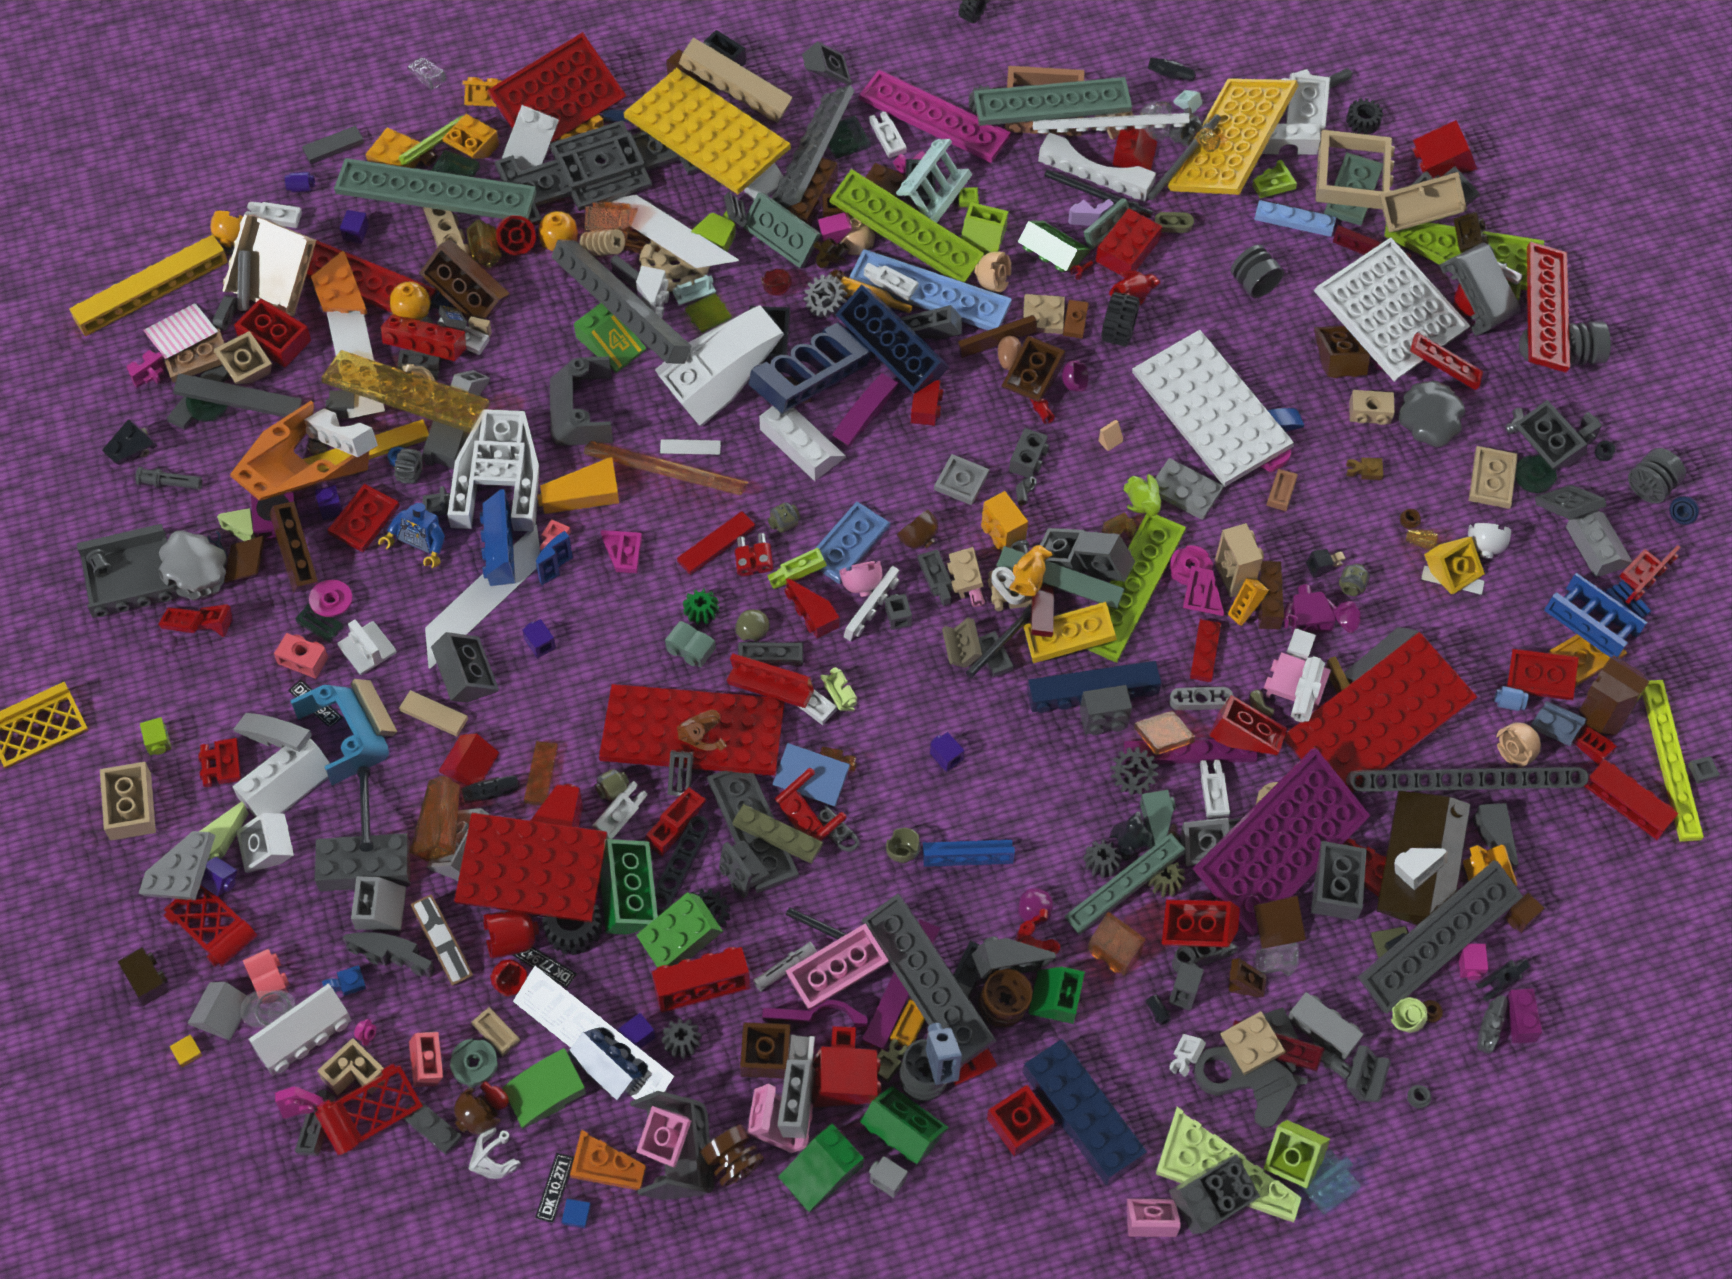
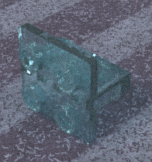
M1332 1150L1326 1152L1324 1160L1307 1189L1302 1187L1323 1214H1327L1361 1187L1349 1172L1353 1163L1348 1157L1340 1161Z

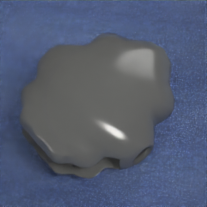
M1425 381L1413 384L1411 389L1404 395L1403 406L1399 411V421L1403 427L1412 432L1413 439L1442 448L1461 432L1460 421L1465 415V407L1462 400L1452 394L1450 387L1439 381Z

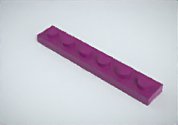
M1214 739L1124 741L1123 744L1124 754H1127L1126 748L1129 747L1132 752H1134L1136 747H1139L1140 753L1147 750V757L1154 756V759L1151 761L1152 764L1200 763L1203 760H1206L1207 763H1214V760H1220V763L1257 761V752L1230 748L1222 743H1218ZM1131 756L1125 759V765L1130 763ZM1141 759V764H1146L1145 761Z

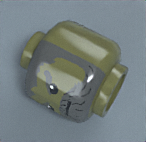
M784 502L770 510L768 523L773 530L776 529L780 533H784L798 526L800 514L794 504L791 505L788 502Z
M1361 564L1348 565L1343 569L1339 579V586L1345 594L1357 596L1366 590L1370 574Z
M613 768L597 777L595 789L602 800L606 799L611 802L627 789L629 780L624 772L620 773Z

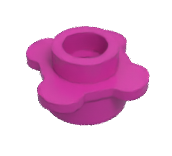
M366 1019L357 1024L354 1036L357 1040L362 1041V1045L367 1046L374 1038L377 1027L371 1024L370 1019Z

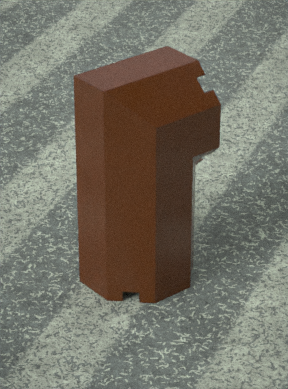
M1613 655L1598 674L1599 676L1596 681L1594 680L1587 692L1588 695L1579 710L1580 716L1582 715L1583 718H1586V725L1603 736L1606 734H1618L1649 683L1641 671Z

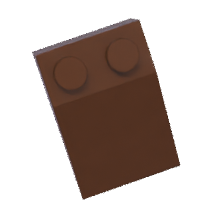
M1345 326L1314 327L1322 368L1328 377H1359L1360 375L1368 374L1370 354Z
M1027 336L1002 383V387L1039 402L1057 378L1065 362V350Z

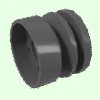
M1254 245L1245 250L1236 258L1230 269L1233 277L1240 284H1243L1245 291L1254 299L1261 298L1271 292L1284 276V269L1276 260L1272 259L1271 254L1262 245Z
M1604 321L1588 322L1586 326L1582 322L1577 324L1569 323L1570 366L1584 365L1587 361L1590 364L1606 363L1611 349L1610 333L1607 324Z
M1654 448L1630 471L1628 482L1631 489L1640 498L1647 502L1658 504L1663 502L1672 490L1684 480L1686 469L1682 461L1671 451L1664 448Z
M927 1039L918 1040L906 1049L899 1072V1081L904 1092L920 1101L932 1100L940 1096L947 1084L935 1085L926 1053Z

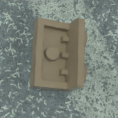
M967 617L955 628L947 626L942 628L950 664L967 668L982 656L974 619Z

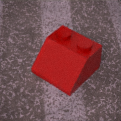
M1135 125L1127 126V129L1119 131L1112 166L1119 168L1139 166L1151 171L1158 142L1144 128L1135 129Z

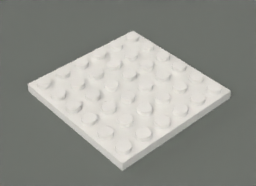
M1389 238L1330 277L1314 290L1394 382L1424 361L1410 352L1415 334L1420 333L1444 347L1470 327L1465 319L1392 238Z

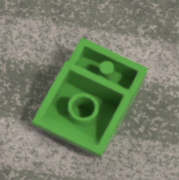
M565 1048L529 1067L502 1087L508 1095L509 1103L522 1129L564 1109L565 1104L586 1094L585 1088Z

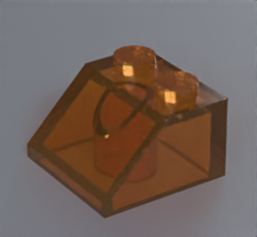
M1108 912L1091 937L1088 949L1095 958L1105 961L1112 971L1120 972L1125 976L1141 957L1145 938Z

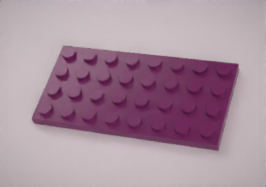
M1313 748L1192 869L1219 901H1232L1240 908L1239 926L1248 937H1253L1258 931L1253 905L1292 897L1316 872L1321 841L1343 844L1370 815L1317 748Z

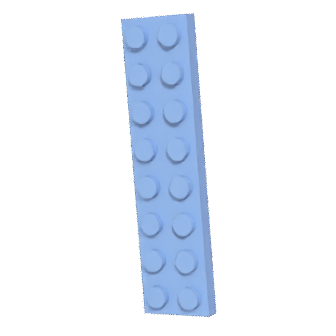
M863 249L849 276L851 279L883 289L872 283L863 274L867 263L876 267H883L885 265L919 283L918 288L909 301L889 292L894 299L926 310L952 305L962 317V322L985 330L1001 326L1012 300L1011 298Z

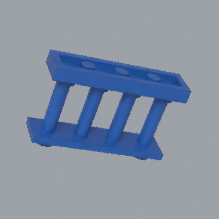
M1578 573L1574 574L1566 587L1569 592L1564 597L1556 592L1544 609L1549 615L1609 657L1613 655L1619 657L1628 644L1624 639L1629 634L1637 638L1648 623ZM1576 596L1587 603L1582 609L1571 603ZM1593 609L1604 615L1600 622L1588 615ZM1611 622L1622 628L1617 635L1606 628Z

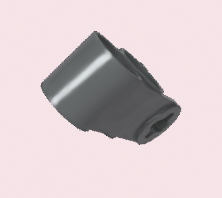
M1232 942L1229 948L1181 946L1176 950L1172 959V968L1178 973L1182 962L1179 957L1186 958L1188 960L1187 963H1194L1200 968L1235 954L1238 951V947ZM1199 949L1206 950L1208 954H1202Z

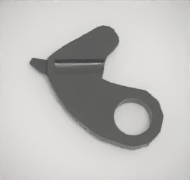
M1216 1047L1205 1050L1198 1058L1193 1071L1196 1084L1204 1092L1215 1096L1242 1089H1252L1257 1102L1254 1120L1262 1128L1273 1127L1289 1103L1296 1085L1307 1084L1306 1078L1293 1075L1287 1068L1275 1060L1244 1076L1228 1047ZM1211 1060H1221L1229 1066L1231 1077L1224 1083H1213L1205 1076L1203 1071L1204 1065Z

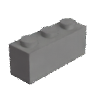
M1307 992L1290 1011L1288 1016L1293 1026L1312 1040H1317L1318 1043L1329 1051H1335L1337 1057L1344 1062L1363 1036V1033L1360 1032V1029L1355 1024L1346 1022L1337 1011L1327 1008L1318 997Z
M787 1059L777 1125L783 1137H807L816 1074L811 1060Z

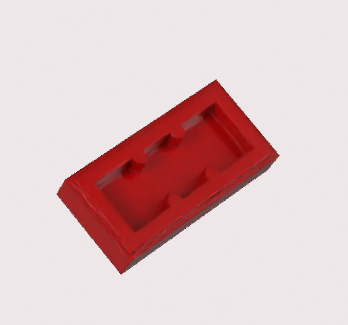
M168 607L158 625L162 629L195 633L204 615L201 611Z

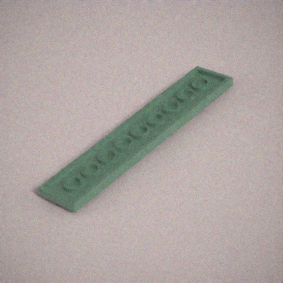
M347 158L344 159L334 187L335 194L500 219L511 215H520L528 219L537 192L535 186ZM513 219V221L522 222V220Z

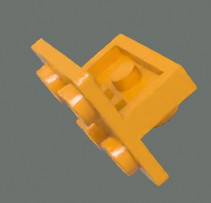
M468 77V81L462 80V84L465 85L464 105L497 107L487 91L502 80L487 78V82H484L483 79Z
M1479 845L1470 848L1472 856L1463 861L1469 881L1495 860L1499 862L1514 885L1517 886V881L1504 845H1499L1487 851Z

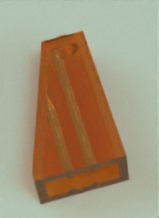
M439 776L428 782L409 852L426 862L455 853L460 785L453 782L451 778Z

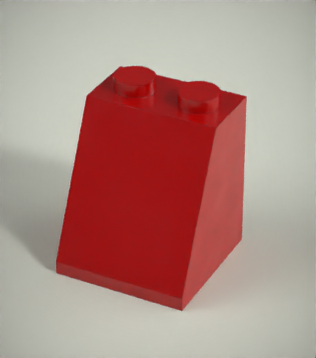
M1457 120L1413 140L1415 148L1412 150L1416 159L1421 158L1422 160L1419 163L1422 172L1427 171L1433 179L1437 175L1442 177L1453 167H1456L1461 173L1477 169L1471 150Z
M573 784L556 785L530 821L579 828L583 809L580 788Z
M821 1046L812 1063L816 1072L812 1095L813 1107L868 1104L877 1095H880L881 1083L877 1081V1073L880 1071V1059L877 1058V1050Z

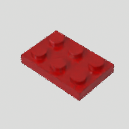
M363 484L328 528V534L364 552L400 507L399 502Z
M1512 649L1507 687L1523 690L1528 695L1573 700L1579 657Z

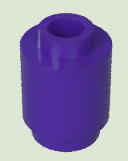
M310 172L290 173V175H285L286 190L292 191V193L312 191V187H315L314 175H311Z

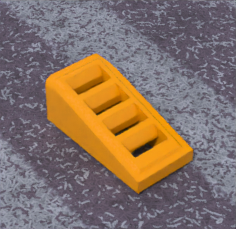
M1246 578L1228 615L1238 625L1242 626L1269 590L1260 581Z

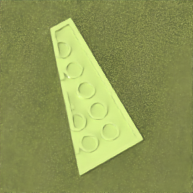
M1178 1107L1176 1108L1156 1175L1182 1183L1237 1154L1260 1195L1258 1199L1248 1204L1247 1207L1294 1223L1301 1201L1300 1196L1278 1180L1275 1181L1264 1173V1170L1258 1165L1255 1166L1249 1162L1243 1154L1217 1135H1213L1204 1129L1198 1121L1189 1118L1184 1114L1183 1110Z

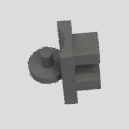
M1190 107L1184 110V113H1189L1190 122L1186 123L1184 127H1177L1170 133V138L1174 143L1181 142L1184 146H1189L1195 132H1199L1203 127L1200 118L1193 115Z

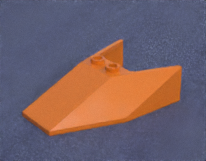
M310 401L264 430L230 473V477L259 501L366 471L368 470L369 451L359 457L351 455L336 466L324 459L309 465L295 454L294 450L307 434L304 419L313 415L314 403ZM324 465L329 470L327 472H320L317 468Z

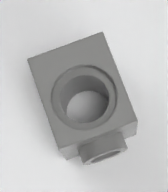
M884 1156L880 1162L875 1161L869 1171L871 1174L870 1183L893 1198L907 1180L908 1174L906 1170Z

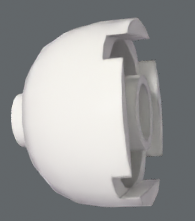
M1475 523L1474 527L1471 524L1469 525L1468 537H1472L1480 557L1493 558V555L1504 552L1508 547L1511 529L1504 527V530L1498 529L1499 525Z

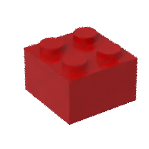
M1025 1085L990 1108L987 1114V1120L1014 1157L1053 1132L1055 1124L1028 1085Z

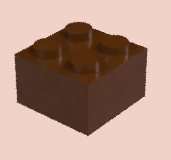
M743 1022L740 1061L741 1077L785 1079L787 1059H789L791 1032L789 1024Z

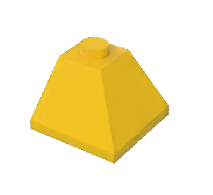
M1472 537L1440 544L1424 554L1430 572L1450 594L1458 592L1485 574Z

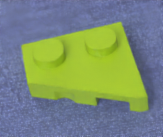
M1282 160L1277 161L1274 168H1268L1262 175L1256 177L1252 184L1260 198L1294 190L1297 185Z

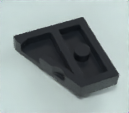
M128 419L102 451L114 463L120 465L131 457L141 455V451L147 448H155L157 444L132 420Z

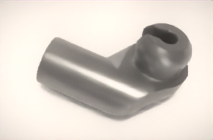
M1516 408L1512 411L1514 420L1506 424V430L1509 434L1519 432L1514 424L1524 417L1522 408Z

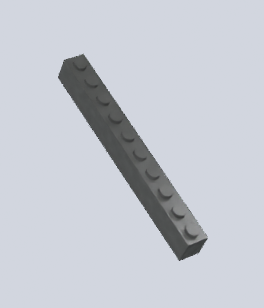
M557 241L551 257L663 361L670 364H685L692 346L577 241Z

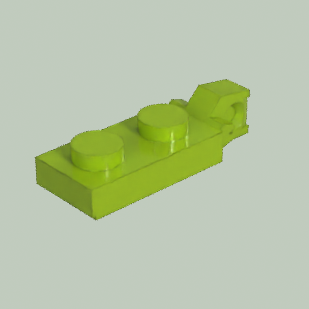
M815 548L781 564L780 569L767 576L771 586L775 589L786 585V579L788 578L793 581L826 567L827 564L820 549Z

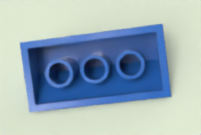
M502 489L483 503V512H480L481 524H484V530H481V540L485 542V548H482L483 561L486 560V566H483L484 579H488L490 586L516 583L511 509L505 490Z

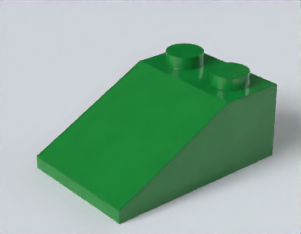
M832 1123L809 1143L778 1178L810 1213L864 1167V1158Z

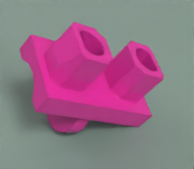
M151 350L143 354L144 362L141 365H138L136 362H131L127 365L132 382L137 388L152 380L158 384L161 382L159 375L167 368L160 352L155 354Z

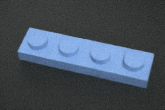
M1259 200L1254 220L1331 237L1336 217Z

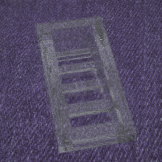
M420 57L407 66L408 70L431 90L446 81L445 72L424 57Z

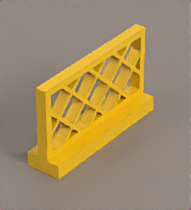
M65 681L0 711V730L9 731L6 741H0V745H3L2 750L0 748V760L4 768L7 769L88 731ZM69 700L71 706L68 713L57 710L60 702ZM43 710L51 712L47 723L36 720L39 712ZM55 714L66 717L62 727L51 724ZM70 718L79 720L81 727L75 730L66 729ZM22 720L30 722L26 732L15 729L18 722ZM34 723L45 726L41 737L30 734ZM49 728L60 731L56 739L50 740L45 738ZM13 733L24 736L20 746L10 744ZM28 737L39 740L36 748L32 750L24 748ZM7 747L18 750L15 758L6 761L4 754Z

